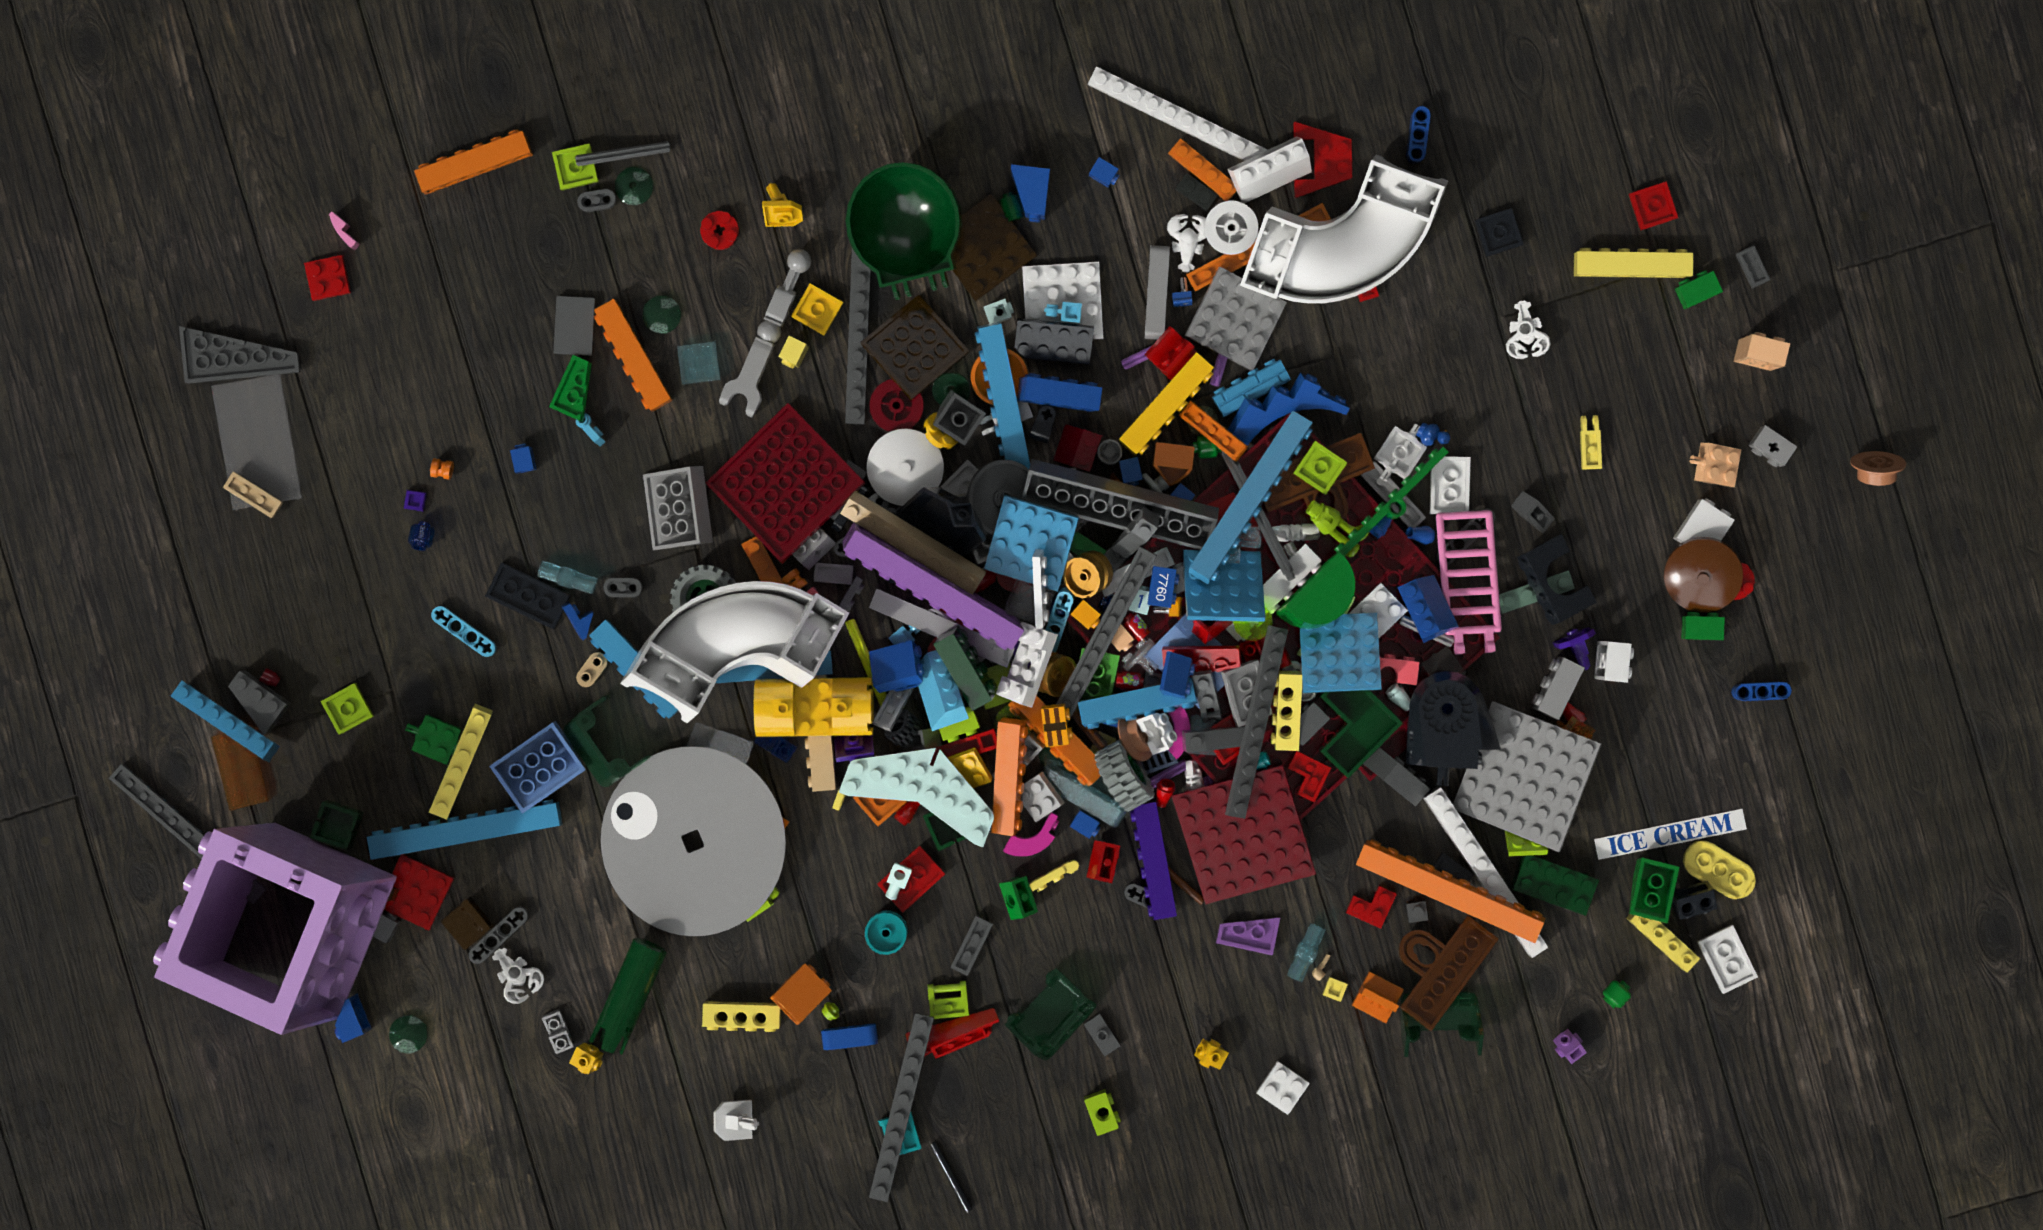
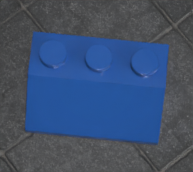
M1434 575L1418 578L1398 587L1399 593L1423 643L1459 627Z

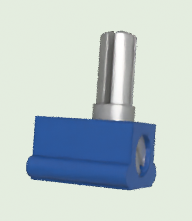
M1182 277L1180 278L1181 292L1172 293L1173 307L1192 305L1191 291H1188L1187 278L1184 277L1183 285Z

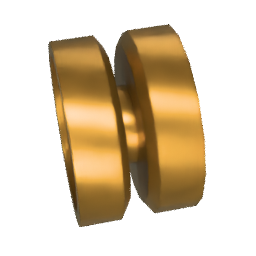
M1094 550L1086 551L1068 561L1063 573L1064 584L1067 589L1079 598H1090L1110 585L1113 578L1112 565L1108 558L1101 552Z
M1052 651L1038 691L1054 697H1060L1076 667L1075 661L1069 656Z

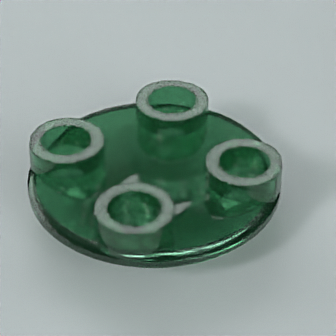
M663 295L651 298L643 309L645 325L651 331L658 334L673 331L678 326L682 316L677 302Z
M401 1016L390 1027V1042L399 1052L407 1054L417 1052L426 1043L427 1025L415 1016Z

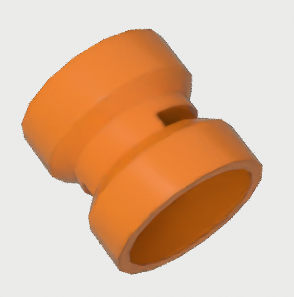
M433 458L430 476L436 478L441 476L444 479L451 480L454 462L448 460L443 462L440 459Z
M797 568L781 579L784 584L798 589L808 584L805 578H801Z

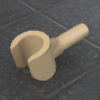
M1326 954L1321 964L1312 971V975L1316 980H1321L1326 975L1322 969L1331 957L1330 955Z

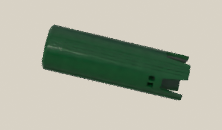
M643 938L633 939L590 1037V1043H593L600 1028H603L599 1041L603 1043L601 1049L613 1054L622 1037H624L619 1051L621 1055L624 1053L667 954L663 947Z

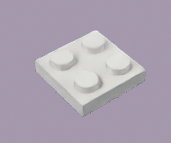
M1277 1061L1256 1093L1288 1115L1310 1083Z

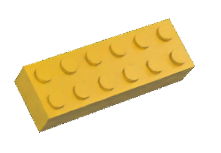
M1196 352L1118 441L1134 456L1138 453L1142 455L1149 447L1148 441L1150 439L1154 441L1162 432L1160 428L1163 425L1167 427L1175 418L1173 413L1176 410L1180 412L1188 403L1186 399L1189 396L1193 398L1201 389L1198 385L1201 382L1205 384L1212 377L1213 373L1211 371L1214 367Z

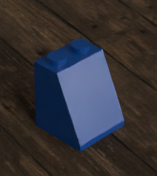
M1011 165V174L1025 218H1029L1030 222L1045 220L1050 169Z

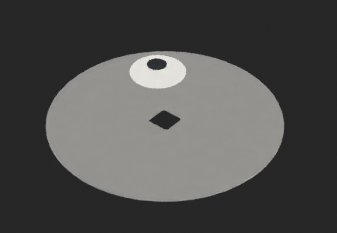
M694 746L679 747L657 753L645 759L627 773L618 784L607 804L603 817L601 851L604 866L614 890L625 905L642 920L658 929L684 936L717 934L729 930L750 918L760 909L773 892L779 880L785 858V828L774 795L761 777L748 765L727 753L715 749ZM698 830L704 847L688 853L681 836Z

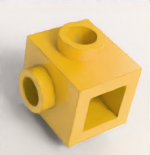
M1202 1039L1196 1048L1194 1056L1200 1060L1199 1063L1207 1068L1212 1066L1220 1070L1229 1053L1220 1047L1221 1044L1213 1039L1210 1041Z
M584 1042L576 1047L569 1063L577 1067L581 1073L590 1074L595 1070H599L603 1062L601 1059L604 1053L600 1052L596 1046Z

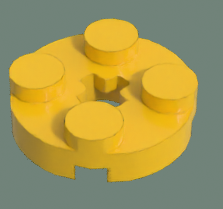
M937 413L931 414L924 422V428L926 427L927 431L925 433L926 438L937 448H952L958 441L945 432L942 433L939 428L934 426L933 422Z

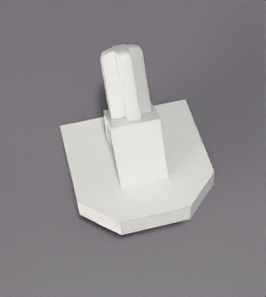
M752 1100L725 1101L714 1111V1132L724 1141L752 1139V1130H756L757 1126H759L757 1119L752 1118Z

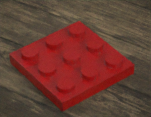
M401 854L392 875L397 876L393 887L399 889L395 900L387 901L384 910L429 931L454 878L405 854Z

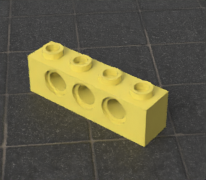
M1279 670L1275 686L1277 692L1276 695H1273V706L1276 707V713L1272 714V725H1275V733H1271V744H1274L1275 750L1299 751L1301 671ZM1285 688L1292 689V693L1287 696L1283 695L1282 691ZM1288 706L1291 708L1289 714L1281 713L1284 707ZM1283 726H1290L1289 732H1280Z
M1631 914L1626 918L1683 971L1688 973L1699 961L1700 958L1661 922Z
M705 1001L703 1003L702 1027H707V1030H719V1027H726L727 1031H737L738 1028H745V1031H757V1028H765V1032H776V1029L781 1027V1009L775 1003ZM725 1012L728 1019L721 1021L718 1018V1013ZM737 1013H745L747 1020L744 1022L739 1021ZM763 1013L766 1016V1021L759 1022L756 1019V1014Z

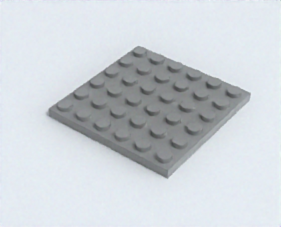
M1492 701L1489 714L1501 750H1479L1482 753V764L1478 765V769H1466L1453 806L1461 813L1560 852L1602 743Z

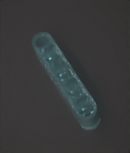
M1047 762L1041 771L1061 797L1113 827H1118L1127 813L1114 799L1092 786L1082 785L1077 777L1053 763Z

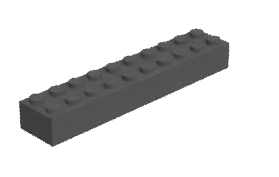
M1031 459L1021 500L1123 530L1127 528L1140 510L1146 507L1160 516L1158 529L1151 537L1199 550L1202 549L1214 531L1219 514V508L1035 459Z

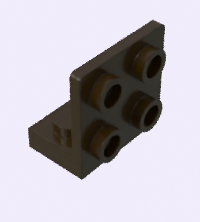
M471 897L464 900L460 906L441 920V923L463 950L468 949L495 927Z

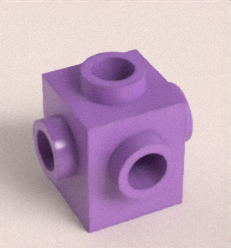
M1569 1029L1560 1033L1553 1040L1557 1046L1555 1051L1561 1058L1565 1056L1571 1064L1587 1053L1581 1045L1582 1039L1576 1032L1572 1034Z

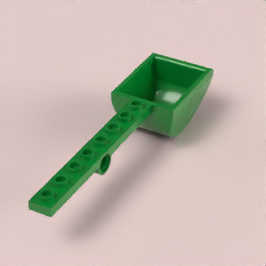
M1444 447L1439 450L1435 448L1428 455L1430 459L1426 463L1422 461L1414 469L1416 473L1412 477L1408 475L1401 482L1403 486L1399 490L1395 488L1388 495L1390 499L1386 503L1382 501L1374 509L1376 513L1372 517L1368 515L1361 522L1363 526L1359 530L1355 528L1347 536L1349 540L1345 544L1341 542L1334 549L1336 553L1277 610V615L1286 623L1303 629L1325 626L1343 615L1350 606L1355 592L1354 573L1344 556L1384 516L1389 519H1397L1405 513L1406 504L1402 498L1448 451ZM1391 504L1398 506V513L1391 511Z

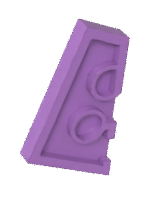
M1280 918L1220 924L1216 943L1273 955Z

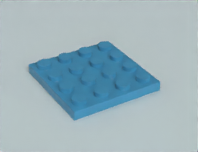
M1005 495L984 569L1033 584L1032 557L1036 549L1044 550V557H1047V567L1044 568L1045 575H1048V584L1045 588L1058 592L1079 517Z
M1183 550L1187 620L1265 621L1260 551H1230V559L1226 565L1222 564L1218 569L1220 571L1219 576L1215 581L1211 580L1208 585L1189 573V567L1200 550Z
M1377 613L1343 614L1331 623L1319 628H1300L1303 693L1381 690Z

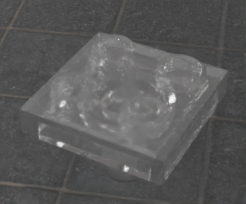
M1150 638L1140 640L1135 646L1137 650L1133 654L1129 652L1122 659L1124 663L1121 666L1126 671H1129L1135 664L1139 663L1151 675L1154 671L1149 665L1154 670L1159 667L1147 656V652L1155 643Z

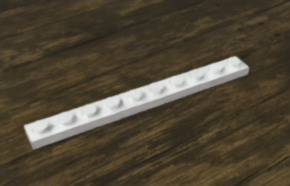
M1098 67L1095 68L1088 82L1089 86L1243 161L1267 151V149Z

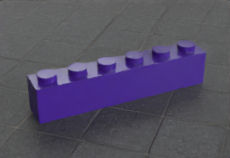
M1156 802L1142 804L1131 810L1130 816L1131 821L1136 823V829L1133 832L1135 841L1139 840L1140 848L1137 849L1138 859L1143 861V867L1140 868L1142 879L1146 878L1147 886H1144L1145 897L1150 900V905L1147 906L1149 917L1153 916V920L1175 917L1177 913Z

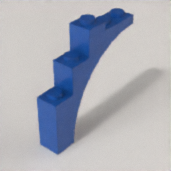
M1300 373L1290 391L1282 386L1277 388L1272 385L1263 403L1253 398L1252 400L1245 398L1228 431L1248 446L1251 440L1264 427L1292 411L1325 409L1346 415L1350 408L1345 403L1346 400L1338 395L1333 397L1329 395L1330 393L1327 390L1321 388L1315 376Z

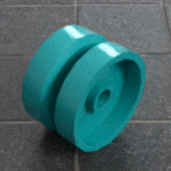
M883 910L877 912L870 918L865 927L867 945L878 954L889 955L897 952L903 947L907 938L908 927L906 921L900 914L894 911ZM883 930H888L890 934L884 936Z

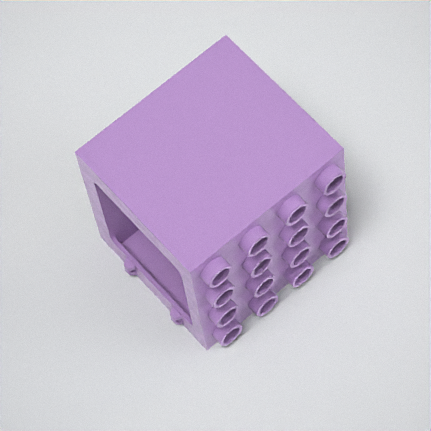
M277 823L214 829L213 832L208 831L203 836L198 847V852L203 855L198 869L193 868L184 881L183 889L188 891L183 906L178 905L169 918L168 926L173 928L168 943L163 942L154 955L153 962L158 965L154 978L280 1035L338 1019L343 1004L349 997L397 876ZM257 876L314 900L315 903L281 987L223 961L248 901L246 897L250 893L253 886L252 882L257 879ZM291 879H294V880H297V881H302V882H301V884L299 885V884H297V883H295V882H292Z

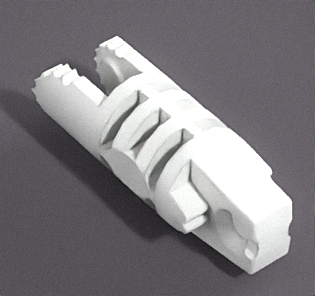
M1290 524V526L1280 525L1272 527L1278 540L1283 542H1289L1290 540L1310 541L1317 540L1320 537L1319 530L1315 524Z
M1194 759L1185 761L1187 789L1191 790L1204 786L1202 771L1198 763Z

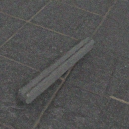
M669 141L581 154L575 156L577 166L666 153L670 152Z

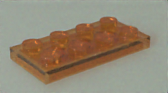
M225 733L212 736L211 740L229 810L232 811L269 801L257 755Z

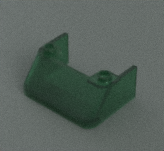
M609 695L603 696L581 711L564 727L565 736L596 781L603 787L612 786L651 757L650 755L645 756L631 767L622 758H616L609 763L587 732L596 723V717L592 711L609 700Z
M1460 992L1432 1031L1458 1030L1461 1039L1475 1041L1477 1054L1482 1056L1484 1032L1478 998L1474 993ZM1410 993L1404 994L1401 997L1400 1006ZM1400 1008L1404 1057H1408L1409 1043L1417 1042L1420 1039V1031L1430 1030Z

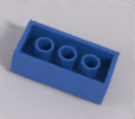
M1031 373L1019 378L1017 401L1088 412L1099 411L1102 387H1097V383L1086 382L1078 384V380L1067 379L1059 381V377L1052 376L1042 379L1041 375Z

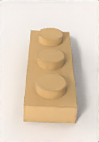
M234 471L223 486L224 489L270 518L275 517L283 504L281 500Z

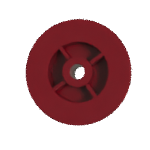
M890 379L877 386L872 393L870 412L877 425L890 432L902 428L911 429L922 416L923 399L920 393L911 401L898 385ZM895 403H900L899 409H894Z

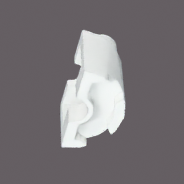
M1155 713L1136 720L1141 732H1145L1148 736L1147 744L1152 755L1170 749L1173 742L1177 740V734L1165 713Z

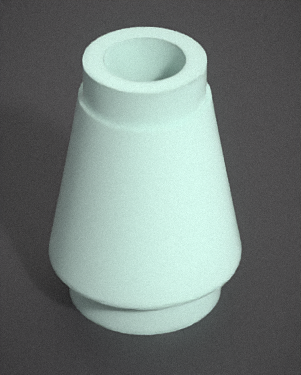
M1394 683L1387 689L1385 694L1390 701L1404 709V711H1408L1411 699L1402 685Z

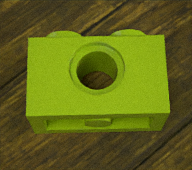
M1104 1089L1084 1097V1102L1097 1136L1119 1128L1118 1123L1121 1120L1118 1112H1113L1111 1105L1114 1104L1111 1093L1107 1094ZM1104 1107L1109 1112L1106 1116H1100L1097 1113L1098 1110Z

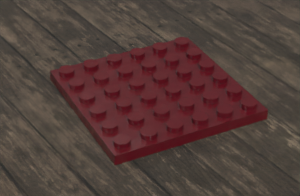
M789 403L706 482L713 492L782 564L848 501L854 491H858L866 484Z
M1283 764L1256 771L1245 819L1225 815L1233 778L1172 795L1205 904L1316 875L1315 866Z

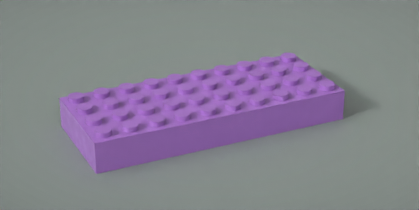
M855 522L844 537L843 549L847 557L852 560L858 558L867 569L872 571L874 568L878 570L879 575L888 581L890 578L895 580L899 588L905 591L907 588L910 589L913 593L912 595L920 600L927 599L930 606L937 610L942 608L945 610L946 615L953 620L959 618L965 627L970 630L974 628L979 630L978 632L982 637L990 640V638L994 639L996 645L1006 650L1009 648L1013 650L1024 632L1019 619L976 593L970 594Z

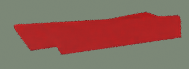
M988 1009L969 1016L932 1025L925 1056L933 1053L935 1059L989 1037L992 1032V1025L999 1022L995 1009ZM910 1032L905 1034L907 1042L910 1036Z

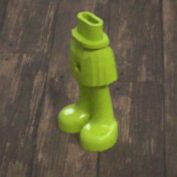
M1315 500L1310 503L1306 510V513L1311 516L1310 519L1318 530L1324 535L1330 534L1339 543L1343 542L1345 544L1349 539L1336 529V526L1348 535L1355 528L1359 530L1363 526L1354 527L1349 525L1341 518L1339 511L1323 503L1319 504ZM1369 532L1360 541L1364 540ZM1357 543L1346 556L1353 557L1358 552L1360 545Z

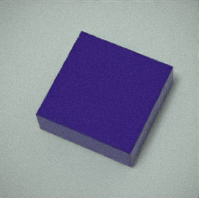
M407 490L404 509L424 512L427 493Z

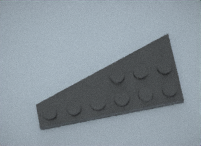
M179 326L184 381L186 384L301 372L300 358L297 352Z

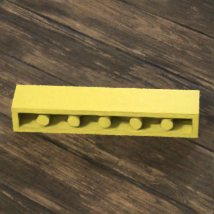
M1580 248V251L1574 253V276L1690 278L1693 276V253H1687L1686 249H1677L1676 253L1668 252V249H1657L1656 252H1649V249H1637V252H1630V249L1623 248L1618 249V252H1610V248H1600L1598 252L1591 251V248Z
M474 704L429 813L447 820L492 715V710Z

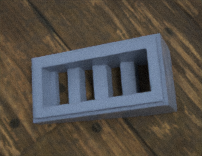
M1169 750L1157 753L1161 755L1164 764L1160 765L1157 754H1154L1152 756L1156 767H1152L1151 761L1148 759L1146 762L1149 769L1146 771L1149 774L1177 764L1178 761ZM1165 751L1168 752L1171 761L1167 762L1164 755Z

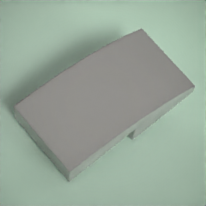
M557 1009L542 1015V1021L547 1029L549 1040L555 1053L558 1054L573 1048L574 1044L561 1010Z

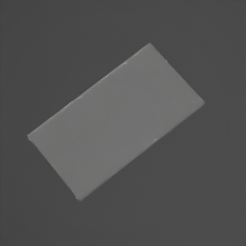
M271 375L211 386L227 479L234 471L282 502L302 498L281 375ZM230 493L233 510L253 507Z

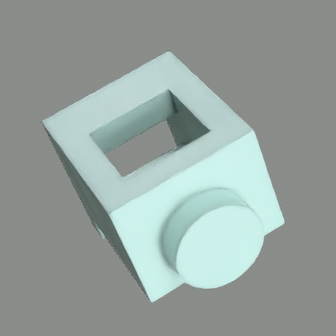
M1005 299L984 306L989 324L1011 319V314L1014 313L1011 303H1007ZM998 309L1003 310V315L998 316L996 311Z

